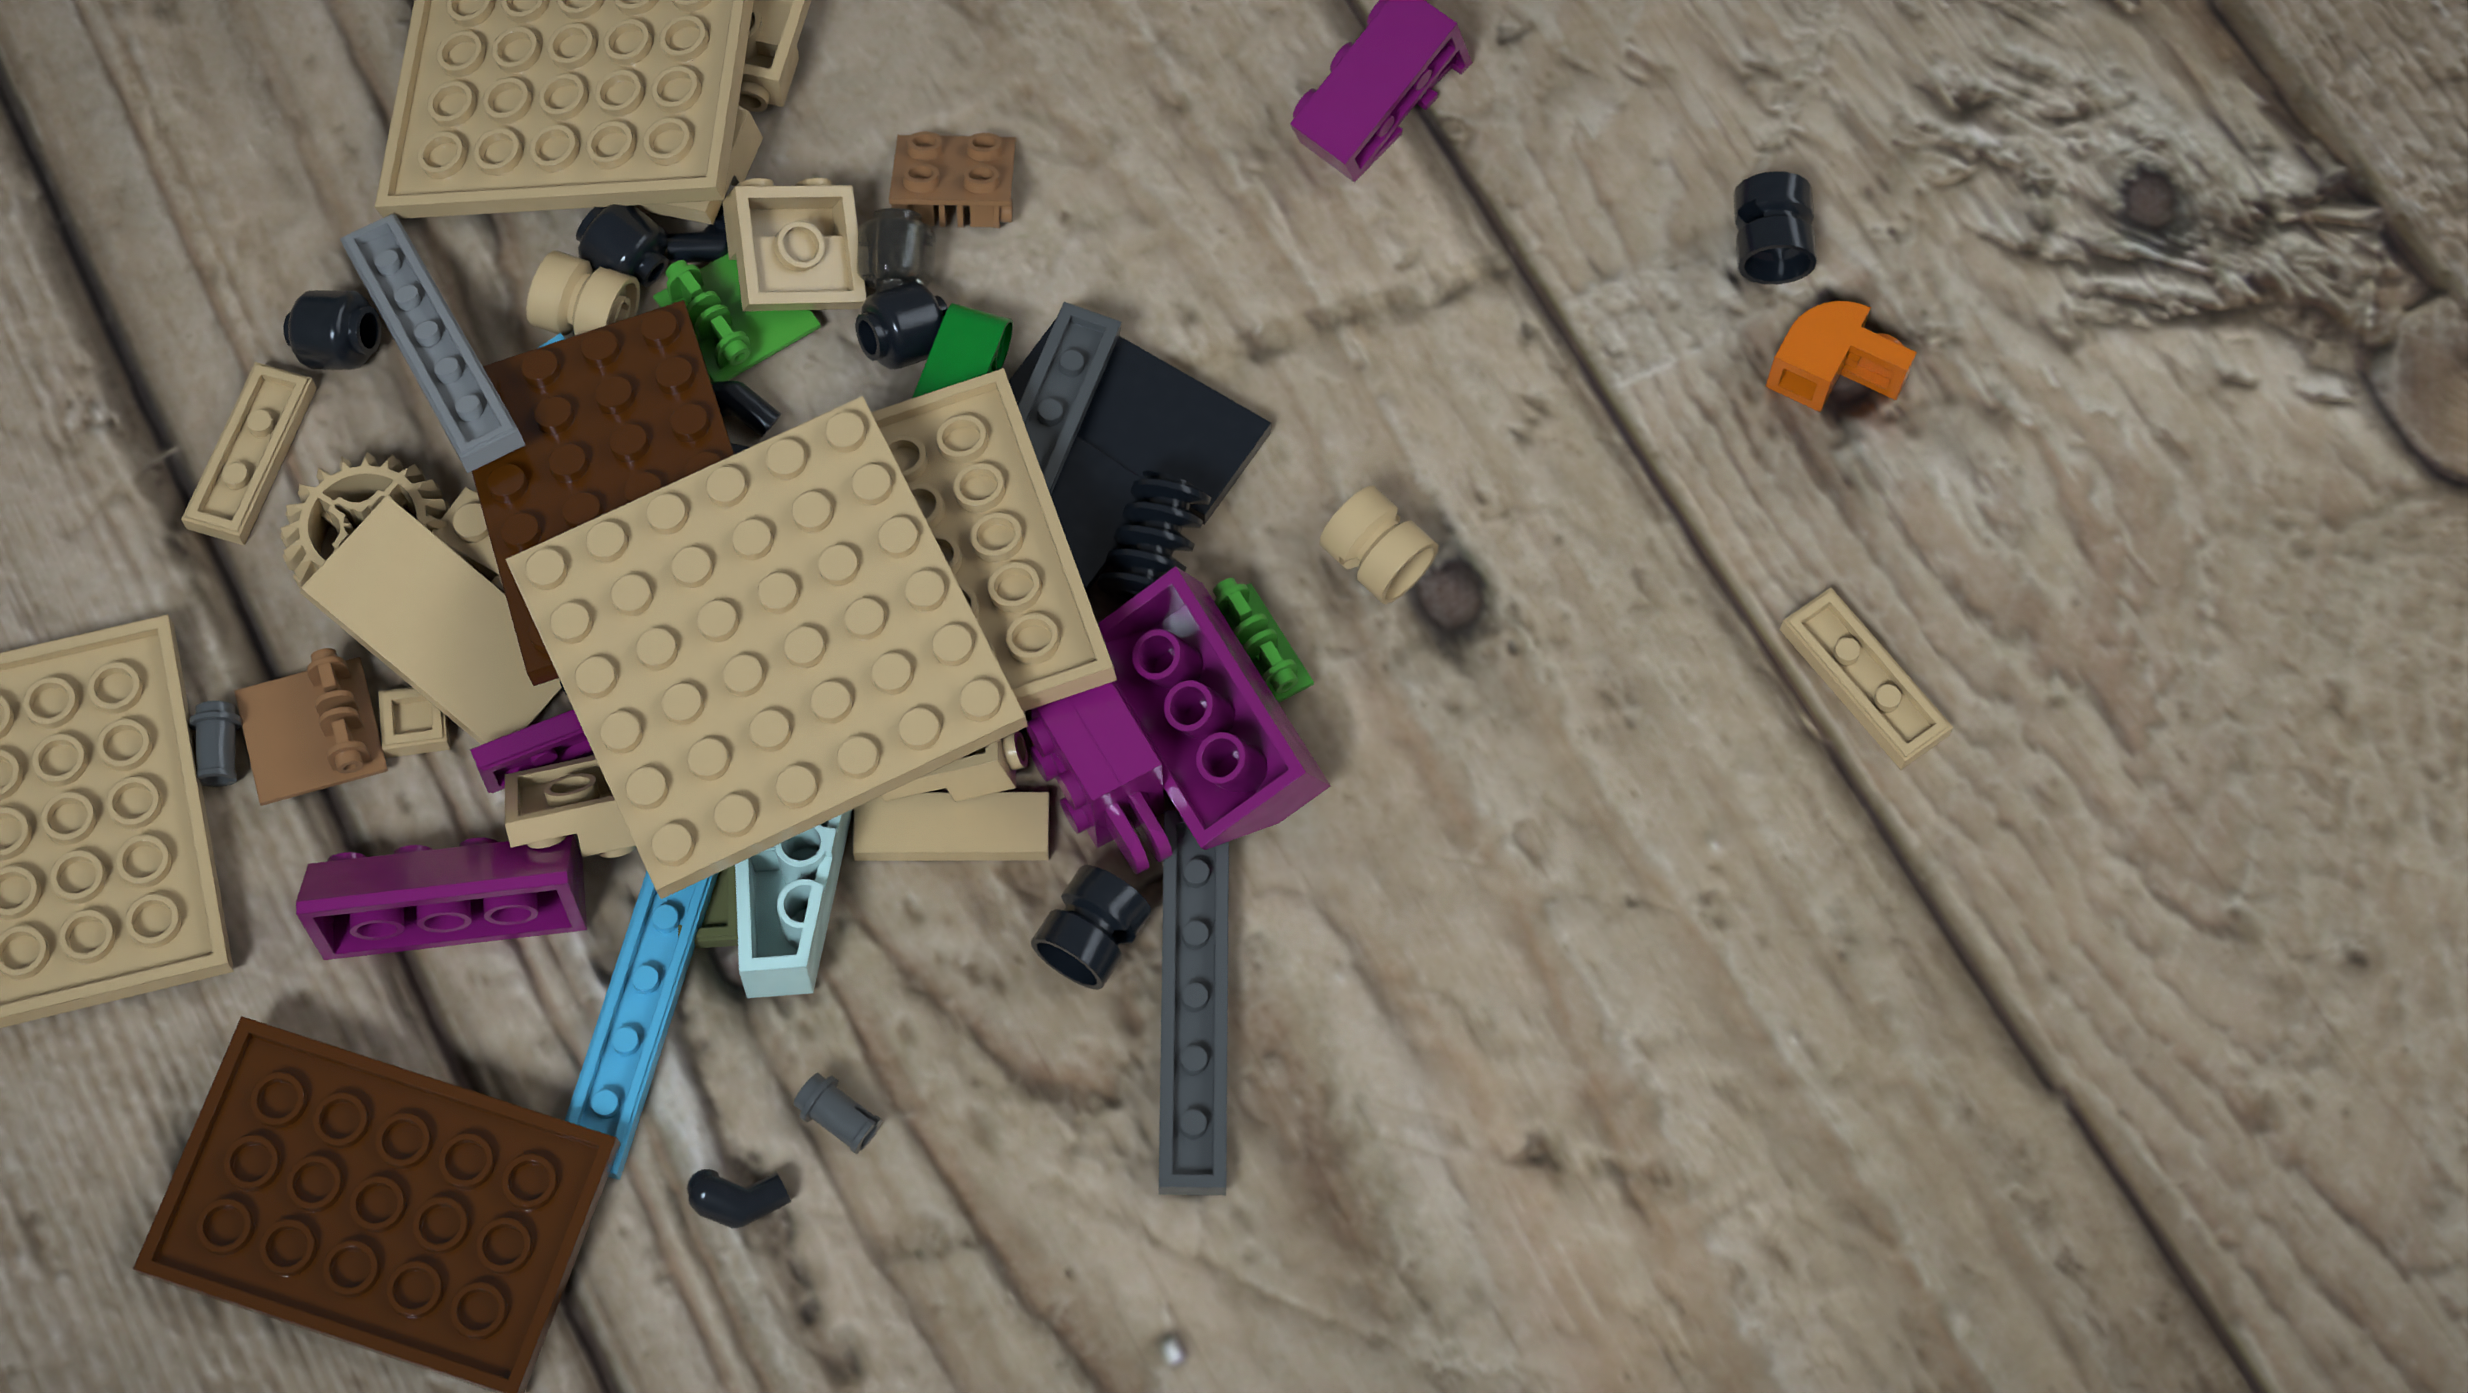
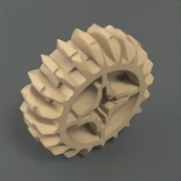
M368 452L361 466L352 467L351 462L341 456L339 463L340 471L333 475L318 467L316 477L320 484L316 487L299 484L298 495L302 503L286 505V517L290 524L281 527V539L286 547L283 550V558L288 569L293 570V578L297 586L301 589L326 561L321 557V549L324 537L330 526L334 527L338 533V537L332 544L334 553L387 495L408 513L414 514L417 520L429 531L432 532L434 529L439 530L447 527L448 522L441 519L450 506L447 501L441 499L443 495L439 485L433 479L426 480L423 471L415 464L403 469L401 461L396 459L393 454L381 467L378 465L376 458Z

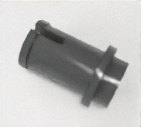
M202 702L196 705V714L192 715L189 719V727L196 731V775L202 786L223 787L232 785L237 781V773L235 772V731L241 728L242 718L235 714V705L229 702Z
M819 1073L814 1074L804 1084L794 1100L793 1105L801 1110L799 1118L806 1123L813 1119L850 1147L852 1152L858 1154L873 1139L882 1124V1119L872 1115L838 1089L839 1080L832 1075L824 1078Z

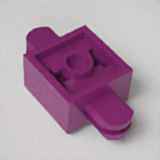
M1110 682L1031 709L1032 720L1027 722L1028 727L1026 728L1034 745L1029 747V752L1043 779L1048 782L1056 778L1065 796L1060 799V804L1074 831L1079 834L1087 830L1097 849L1114 840L1132 871L1137 875L1149 869L1150 866L1144 848L1133 829H1137L1149 851L1158 862L1171 857L1172 849L1156 819L1165 810L1162 764L1113 683Z

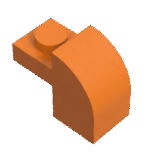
M1849 301L1827 302L1810 308L1793 323L1774 357L1765 387L1818 412L1822 411L1840 375L1893 400H1897L1906 383L1917 352L1905 347L1898 339L1891 335L1874 333L1864 328L1871 307Z

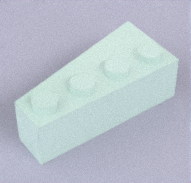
M853 809L735 864L739 973L747 998L811 994L814 992Z

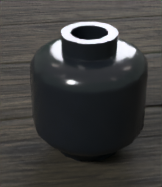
M612 204L607 207H594L578 227L576 239L580 242L578 255L579 258L590 262L593 272L599 267L612 269L636 277L640 284L644 287H649L662 276L667 268L668 259L664 256L668 243L666 231L634 205Z
M918 282L904 283L871 294L865 300L861 314L856 318L855 329L858 342L870 360H877L881 365L890 370L900 369L927 360L948 307L940 296H934L927 287Z
M312 290L304 292L295 301L291 312L287 314L284 320L283 332L286 343L292 348L297 360L307 368L351 370L360 368L377 351L381 341L382 327L376 309L371 307L367 299L353 290Z

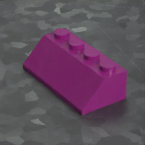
M1175 566L1098 623L1117 678L1112 683L1162 764L1163 787L1202 849L1207 850L1279 824L1331 787L1203 583Z
M573 834L567 835L560 843L546 848H530L527 844L511 848L509 841L498 842L491 838L479 837L467 839L461 842L459 847L433 850L423 845H407L397 848L393 854L366 857L363 854L354 852L338 853L330 856L327 862L310 863L307 865L296 900V915L324 960L587 930L583 858Z

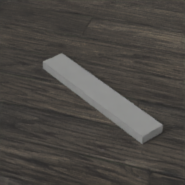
M395 213L340 238L348 257L466 472L469 473L525 446L516 424Z

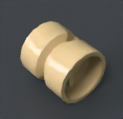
M553 250L545 256L532 280L527 299V320L532 326L555 334L561 333L563 336H567L574 330V336L636 316L640 299V283L636 277L612 269L599 267L593 272L589 261Z
M1368 486L1354 494L1332 516L1320 536L1319 545L1347 570L1359 567L1357 580L1385 605L1403 596L1418 582L1433 563L1438 553L1439 545L1412 520L1399 523L1400 516L1397 514V506L1375 486Z

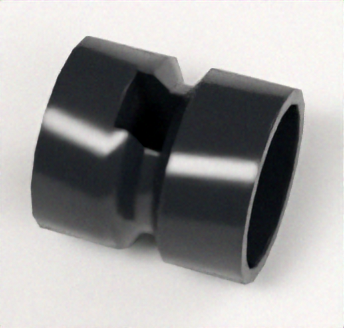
M1765 172L1743 180L1735 188L1733 195L1735 225L1738 229L1736 238L1737 265L1740 274L1752 282L1761 284L1790 283L1809 275L1815 269L1817 263L1815 231L1812 227L1814 218L1813 196L1809 181L1798 174L1789 172Z
M1084 865L1079 868L1061 895L1066 905L1065 909L1050 911L1032 938L1031 946L1047 965L1064 977L1086 988L1099 990L1104 987L1122 959V953L1118 945L1133 943L1150 917L1151 907L1136 889L1121 878L1099 867Z

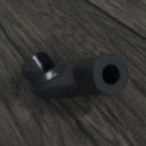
M723 204L713 225L709 224L702 232L667 234L669 264H673L678 260H685L687 263L713 262L728 253Z
M736 380L711 382L722 416L735 415L761 437L771 429L781 416L779 411L742 382Z
M703 1169L693 1174L687 1184L688 1199L691 1207L700 1216L729 1228L744 1227L791 1202L777 1172L744 1188L719 1177L717 1171Z

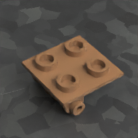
M926 131L917 132L912 135H897L889 193L892 220L903 221L904 227L934 226L935 205H939V226L946 227L947 205H957L958 228H964L965 206H970V227L1000 228L1001 222L1012 223L1013 199L1011 194L1016 137H999L992 133H977L972 136H940Z
M319 649L311 654L312 662L307 666V671L234 690L261 806L388 771L361 657L344 660L337 656L335 649Z

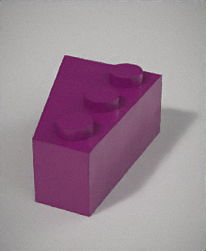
M1379 0L1368 16L1367 28L1354 44L1348 42L1337 52L1331 62V73L1317 90L1312 88L1307 91L1294 109V119L1290 125L1299 142L1354 183L1402 135L1403 129L1399 125L1411 109L1418 104L1424 110H1427L1438 99V93L1432 88L1451 69L1461 75L1472 64L1458 24L1425 0Z

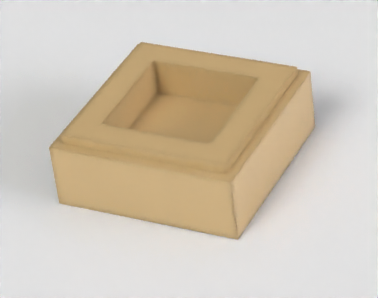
M413 687L378 691L382 750L386 758L451 750L448 717Z

